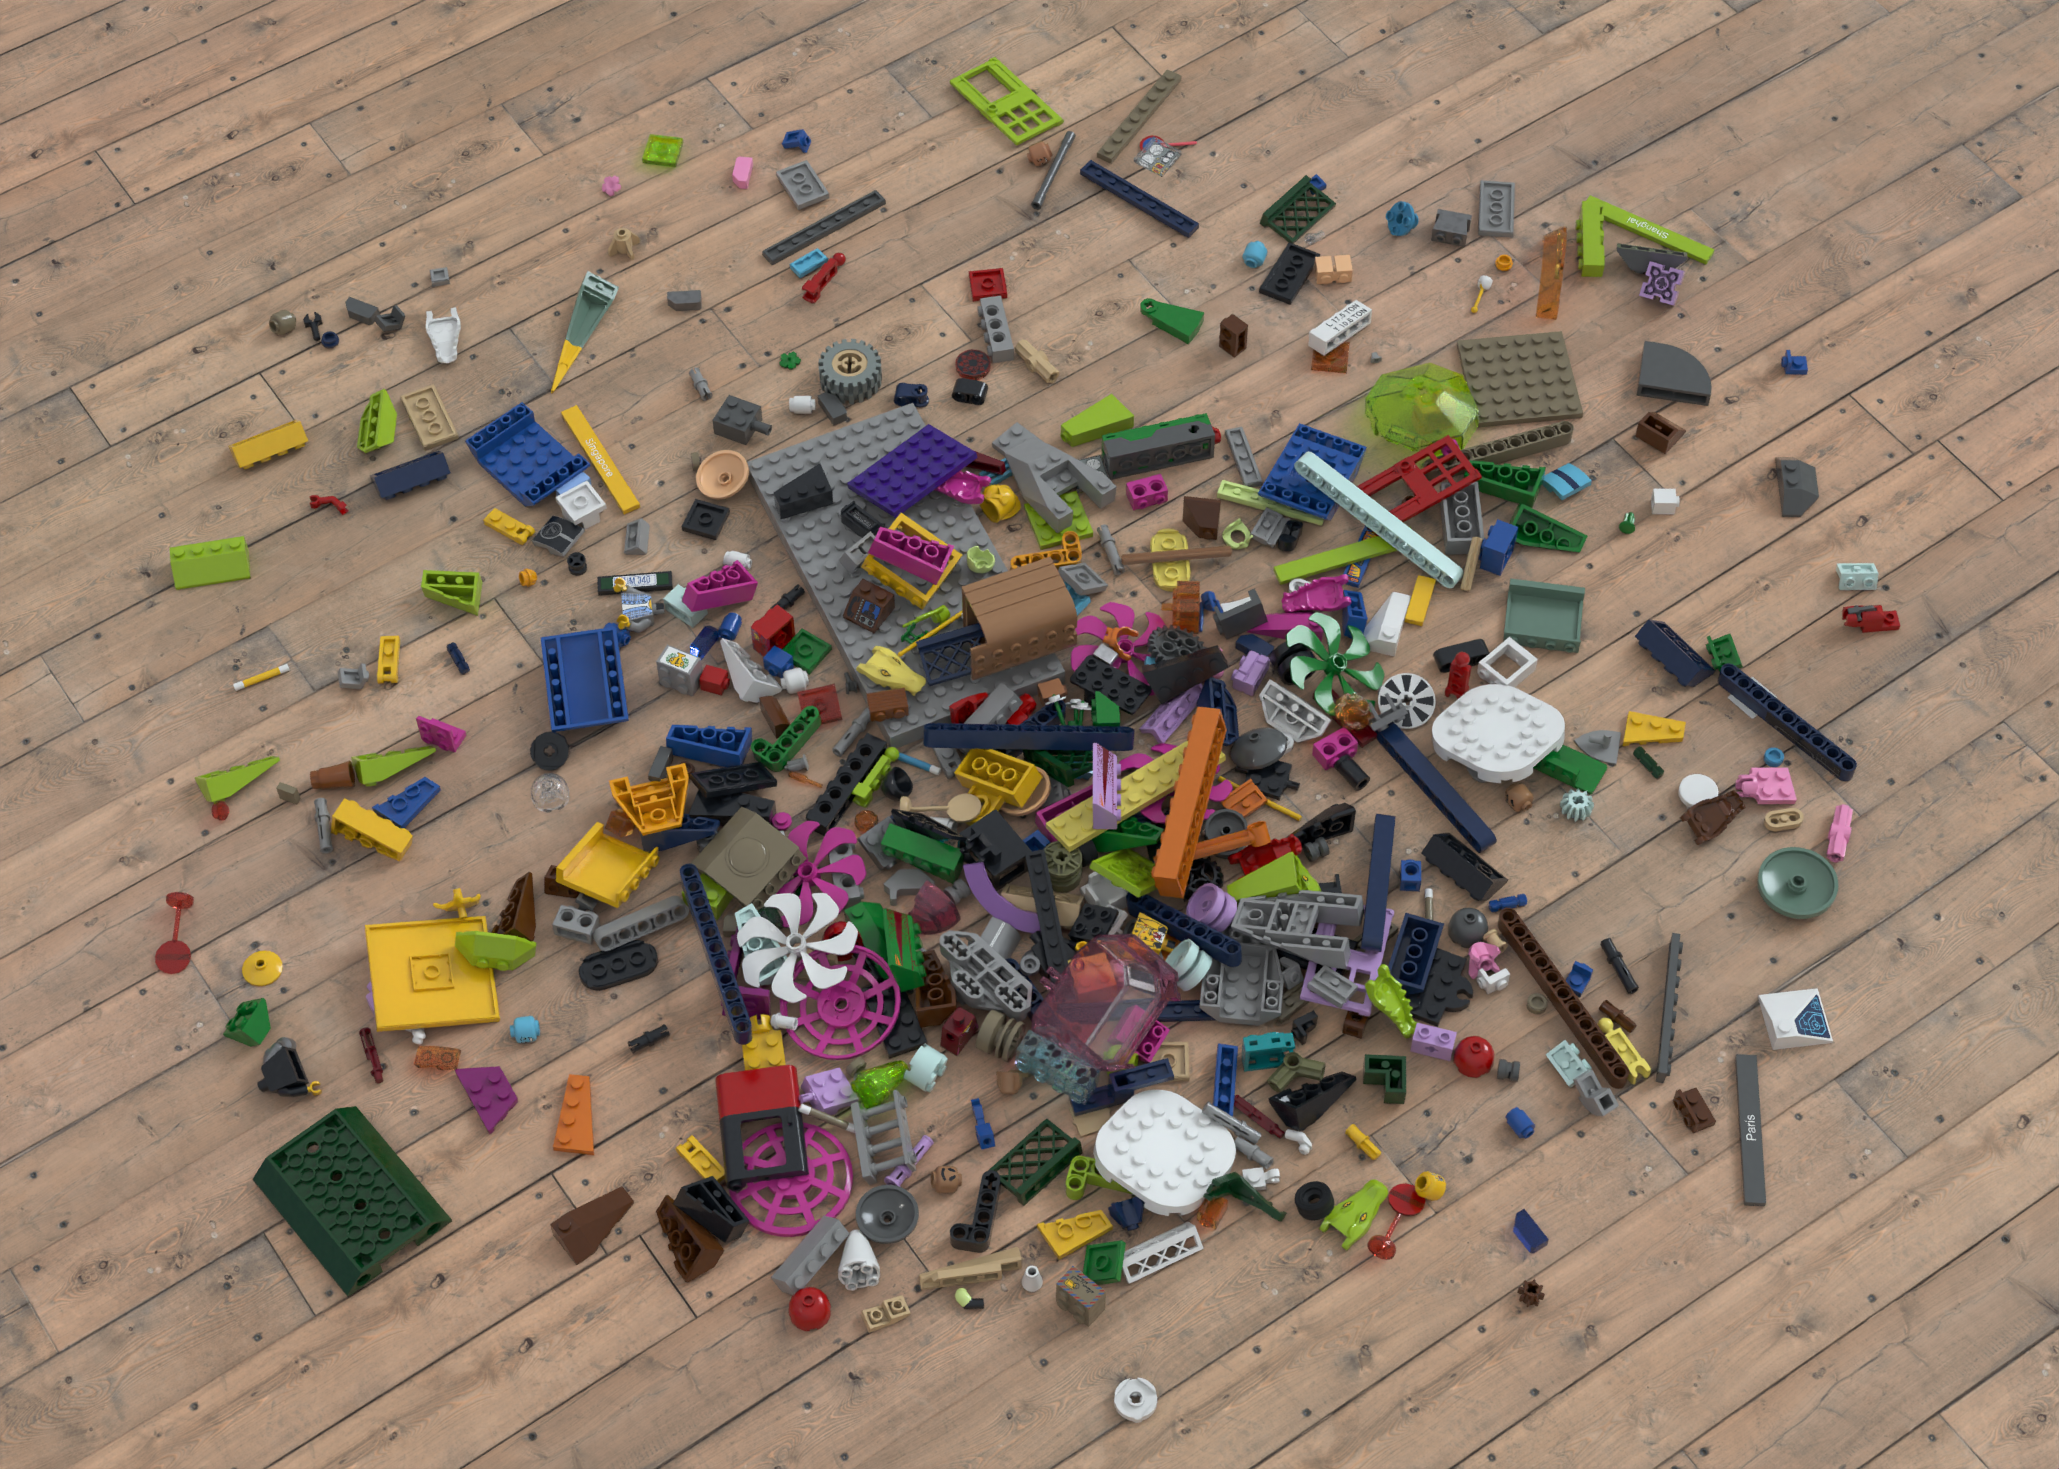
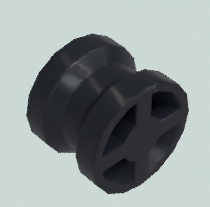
M579 552L568 556L569 572L575 576L583 575L587 571L585 556Z

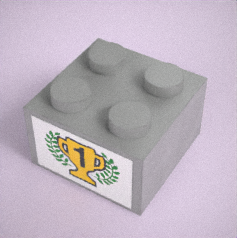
M667 645L656 661L659 682L664 687L678 690L681 694L694 696L700 687L699 678L703 672L701 658Z

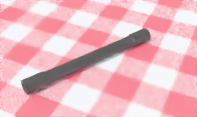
M1066 132L1054 161L1031 203L1034 209L1039 210L1062 161L1076 137L1074 132Z

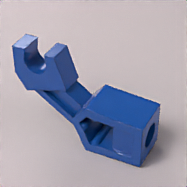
M979 1098L973 1099L971 1104L977 1123L975 1131L980 1148L982 1150L995 1147L994 1134L990 1123H985L980 1100Z

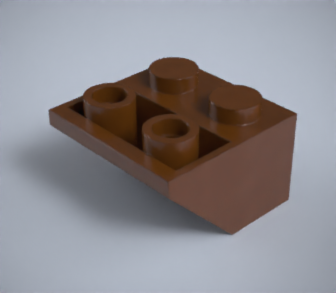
M1648 412L1639 421L1635 437L1666 454L1686 433V430L1656 412Z

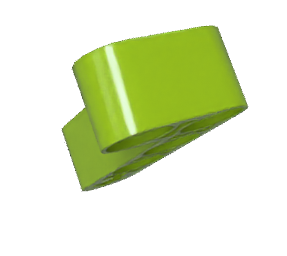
M1076 1156L1072 1159L1066 1178V1195L1069 1199L1078 1200L1082 1198L1087 1184L1133 1194L1113 1180L1109 1183L1101 1175H1097L1096 1173L1099 1171L1095 1166L1096 1161L1094 1158ZM1077 1167H1083L1084 1170H1081V1171H1080V1170H1077L1076 1168H1077ZM1077 1185L1079 1188L1073 1189L1071 1186Z

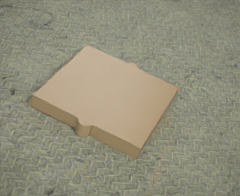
M1072 1107L1069 1108L1074 1120L1073 1125H1076L1081 1138L1099 1132L1102 1126L1111 1118V1110L1108 1108L1079 1116H1074Z

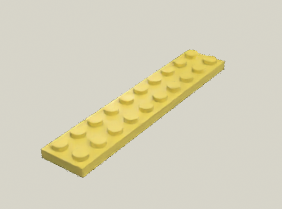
M1188 741L1121 779V791H1117V794H1121V806H1117V809H1121V821H1117V824L1174 791L1175 781L1179 779V765L1183 764L1184 760L1183 750L1187 747ZM1222 751L1218 765L1226 761V755ZM1093 796L1046 823V829L1069 852L1108 830L1093 829Z

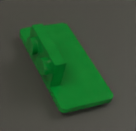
M1562 745L1558 752L1552 750L1533 769L1576 789L1579 788L1582 792L1587 791V794L1591 795L1607 771V765L1568 746Z

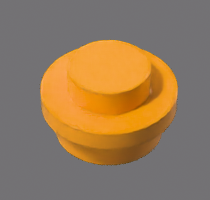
M1505 254L1500 255L1495 261L1496 268L1501 271H1508L1513 265L1511 257Z

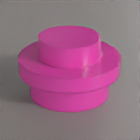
M779 812L774 815L772 824L777 830L785 831L791 826L792 819L788 813Z

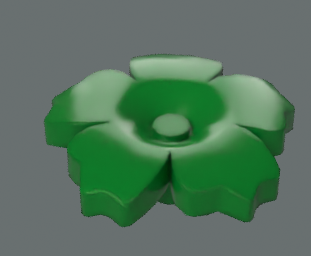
M794 351L788 353V355L783 353L781 354L779 364L781 367H788L791 370L800 364L801 359L797 357V353Z

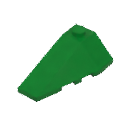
M1524 504L1517 506L1509 523L1518 527L1516 542L1526 546L1580 553L1588 537Z
M860 902L845 909V922L850 921L857 928L862 937V947L874 951L888 964L883 907L881 904ZM874 961L876 964L875 968L883 978V981L889 979L883 968Z

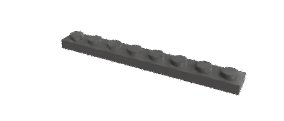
M1672 933L1669 943L1656 1082L1664 1083L1666 1076H1670L1671 1064H1668V1058H1672L1673 1046H1670V1041H1673L1675 1029L1671 1028L1676 1020L1677 1012L1673 1011V1006L1677 1005L1678 994L1675 993V988L1679 987L1680 976L1676 975L1677 971H1680L1682 959H1678V955L1682 954L1683 942H1680V934Z

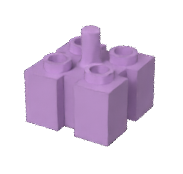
M1650 261L1646 271V275L1650 277L1648 283L1643 282L1639 296L1652 300L1655 299V296L1661 297L1659 302L1675 305L1679 294L1678 291H1675L1676 285L1682 284L1685 271L1672 267L1667 271L1664 270L1665 265Z

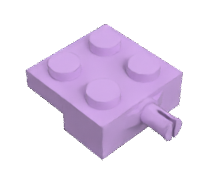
M840 1067L806 1076L801 1085L805 1094L799 1095L800 1103L809 1101L814 1109L829 1115L837 1114L840 1108L851 1106L852 1103L859 1100Z

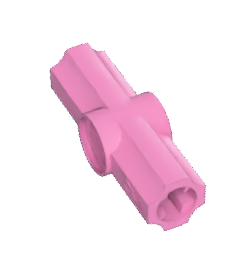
M1842 804L1835 808L1833 823H1831L1828 834L1829 844L1826 858L1831 862L1837 863L1844 860L1846 845L1849 842L1852 828L1850 823L1853 809L1848 805Z

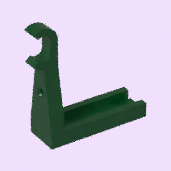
M1236 1172L1214 1178L1203 1196L1207 1200L1212 1201L1230 1194L1243 1202L1261 1209L1278 1221H1283L1287 1212H1280L1274 1208L1272 1202H1268Z

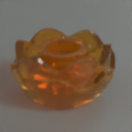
M862 810L856 814L854 824L859 831L866 833L878 824L879 819L873 811Z

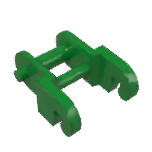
M913 622L912 626L909 625L906 628L907 632L901 636V642L906 641L911 645L929 632L925 630L921 635H914L911 632L915 629L916 623ZM910 635L915 638L913 641L908 638Z

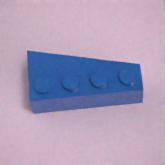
M672 725L666 737V747L672 748L673 755L722 767L742 765L752 744V728L745 727L744 730H737L735 727L715 729V726L698 728L697 725Z

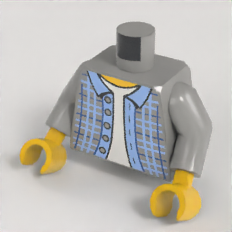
M621 577L614 581V591L620 592L622 590L623 592L621 593L623 614L619 615L616 622H619V629L623 630L625 628L630 632L641 633L655 624L654 615L665 614L664 603L653 604L651 594L641 592L626 585L625 580Z

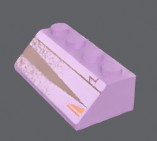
M1093 743V829H1117V821H1121V809H1117V806H1121V794H1117V791H1121V779H1117V776H1121V764H1117V756L1097 743Z

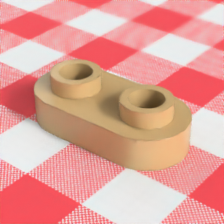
M1797 808L1770 811L1766 814L1764 825L1768 830L1774 832L1794 829L1801 826L1804 815Z

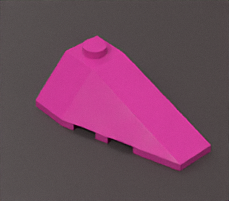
M1297 611L1266 614L1268 622L1248 630L1247 633L1286 639V634L1298 625H1303L1313 631L1322 643L1324 631L1318 624L1308 620L1312 614L1316 613L1315 611Z

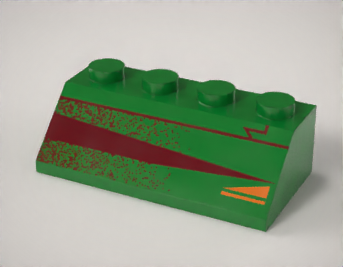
M887 908L882 909L888 966L901 992L924 986L923 977L926 976V971L922 965L924 956L922 951H920L923 945L919 937L921 934L919 924L915 923L910 915Z

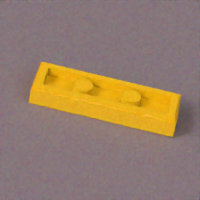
M1418 575L1404 622L1423 626L1436 579Z

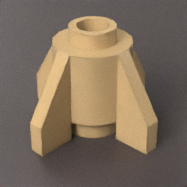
M626 228L617 229L608 248V255L611 257L618 254V251L621 254H627L633 260L632 247L640 243V238Z

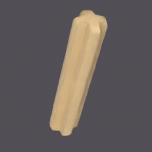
M1474 536L1471 540L1460 587L1464 591L1471 590L1482 544V538Z

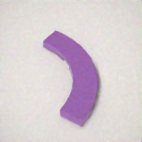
M984 862L963 865L970 889L987 912L993 917L1010 924L1015 929L1029 933L1040 931L1037 912L1019 909L1000 896L988 878Z

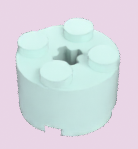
M924 1044L910 1061L911 1070L908 1071L906 1069L904 1079L923 1091L930 1093L935 1087L936 1077H941L944 1074L948 1058L929 1045Z

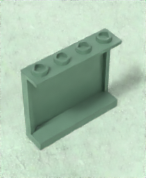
M1510 578L1503 642L1510 637L1519 645L1529 648L1578 653L1581 643L1580 633L1585 588Z

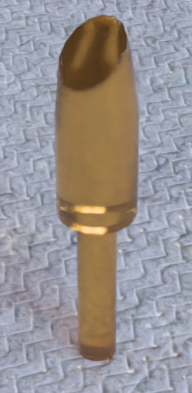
M790 771L788 774L790 778L804 784L807 782L820 788L823 786V784L810 780L807 776Z

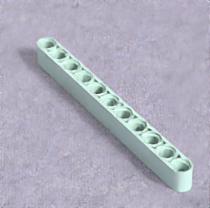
M1306 452L1294 464L1295 470L1444 587L1453 588L1463 577L1464 572L1460 566L1314 453Z

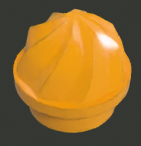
M526 568L519 572V581L522 586L531 587V585L536 583L538 576L535 571Z

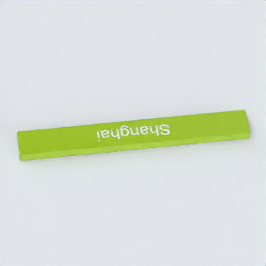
M1590 195L1586 201H1602V200H1600V199H1598V198H1595V197H1593V196ZM1603 201L1601 215H1604V220L1673 251L1686 252L1687 257L1705 265L1714 254L1715 250Z

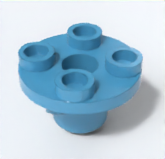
M1399 201L1386 213L1388 228L1391 234L1395 236L1407 235L1419 222L1418 215L1414 213L1413 207L1408 202Z

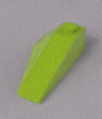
M433 746L408 748L404 750L405 753L393 750L388 751L384 756L371 753L351 757V761L358 781L365 784V786L377 785V782L387 779L436 752V748Z
M277 756L266 757L247 763L248 766L246 767L245 765L232 766L228 772L217 770L195 777V781L206 801L213 802L214 804L222 803L225 801V798L232 796L279 762L280 759Z

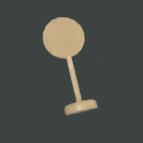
M966 793L952 798L948 806L912 807L909 797L903 796L900 799V810L911 812L947 811L948 816L953 821L960 823L972 821L980 814L982 809L981 801L978 797Z

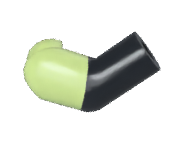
M965 1288L957 1289L955 1293L956 1301L964 1309H984V1298L973 1299Z

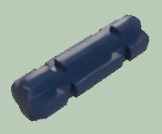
M454 642L448 644L447 651L455 665L459 668V672L461 674L468 673L470 671L469 665L465 662V658L458 649L457 644Z

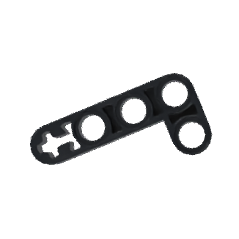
M988 1170L982 1175L973 1224L957 1223L951 1227L950 1243L955 1249L983 1253L988 1250L1001 1190L998 1172ZM990 1182H992V1190L988 1188ZM985 1200L992 1201L989 1204L983 1203ZM981 1219L989 1220L985 1223L980 1222ZM958 1234H961V1235H963L964 1237H963V1238H956L955 1236L958 1235ZM977 1238H984V1239H985V1240L982 1241V1242L976 1241Z

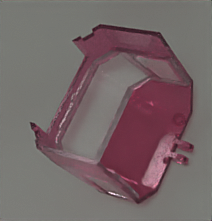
M1135 934L1097 935L1075 953L1062 974L1055 970V968L1048 967L1047 973L1057 979L1055 984L1048 978L1041 977L1040 983L1050 989V991L1033 1014L1031 1033L1046 1046L1055 1045L1052 1051L1060 1050L1061 1054L1059 1057L1088 1068H1094L1096 1071L1112 1072L1137 1068L1133 1064L1127 1063L1169 1001L1181 1002V996L1178 993L1177 981H1179L1178 972Z

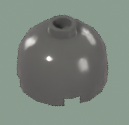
M1474 908L1457 910L1452 915L1448 925L1449 937L1454 943L1461 944L1463 948H1470L1477 942H1483V936L1488 932L1486 917Z

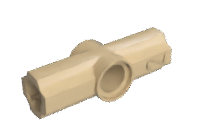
M1022 339L1017 343L1015 352L1025 361L1027 368L1032 373L1036 372L1047 383L1052 384L1059 377V371L1049 362L1046 354L1042 350L1037 351L1027 340Z

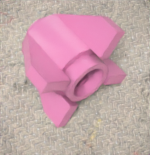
M1477 942L1469 948L1470 961L1468 973L1472 979L1477 977L1478 971L1482 968L1484 971L1491 969L1495 973L1500 971L1494 962V959L1501 953L1497 946Z

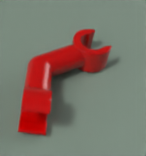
M310 496V506L313 509L320 507L322 504L332 503L342 515L349 511L345 508L347 506L346 503L338 500L335 496Z

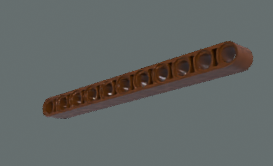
M1512 908L1502 909L1498 919V929L1609 1085L1615 1089L1623 1088L1629 1076V1069L1517 912Z

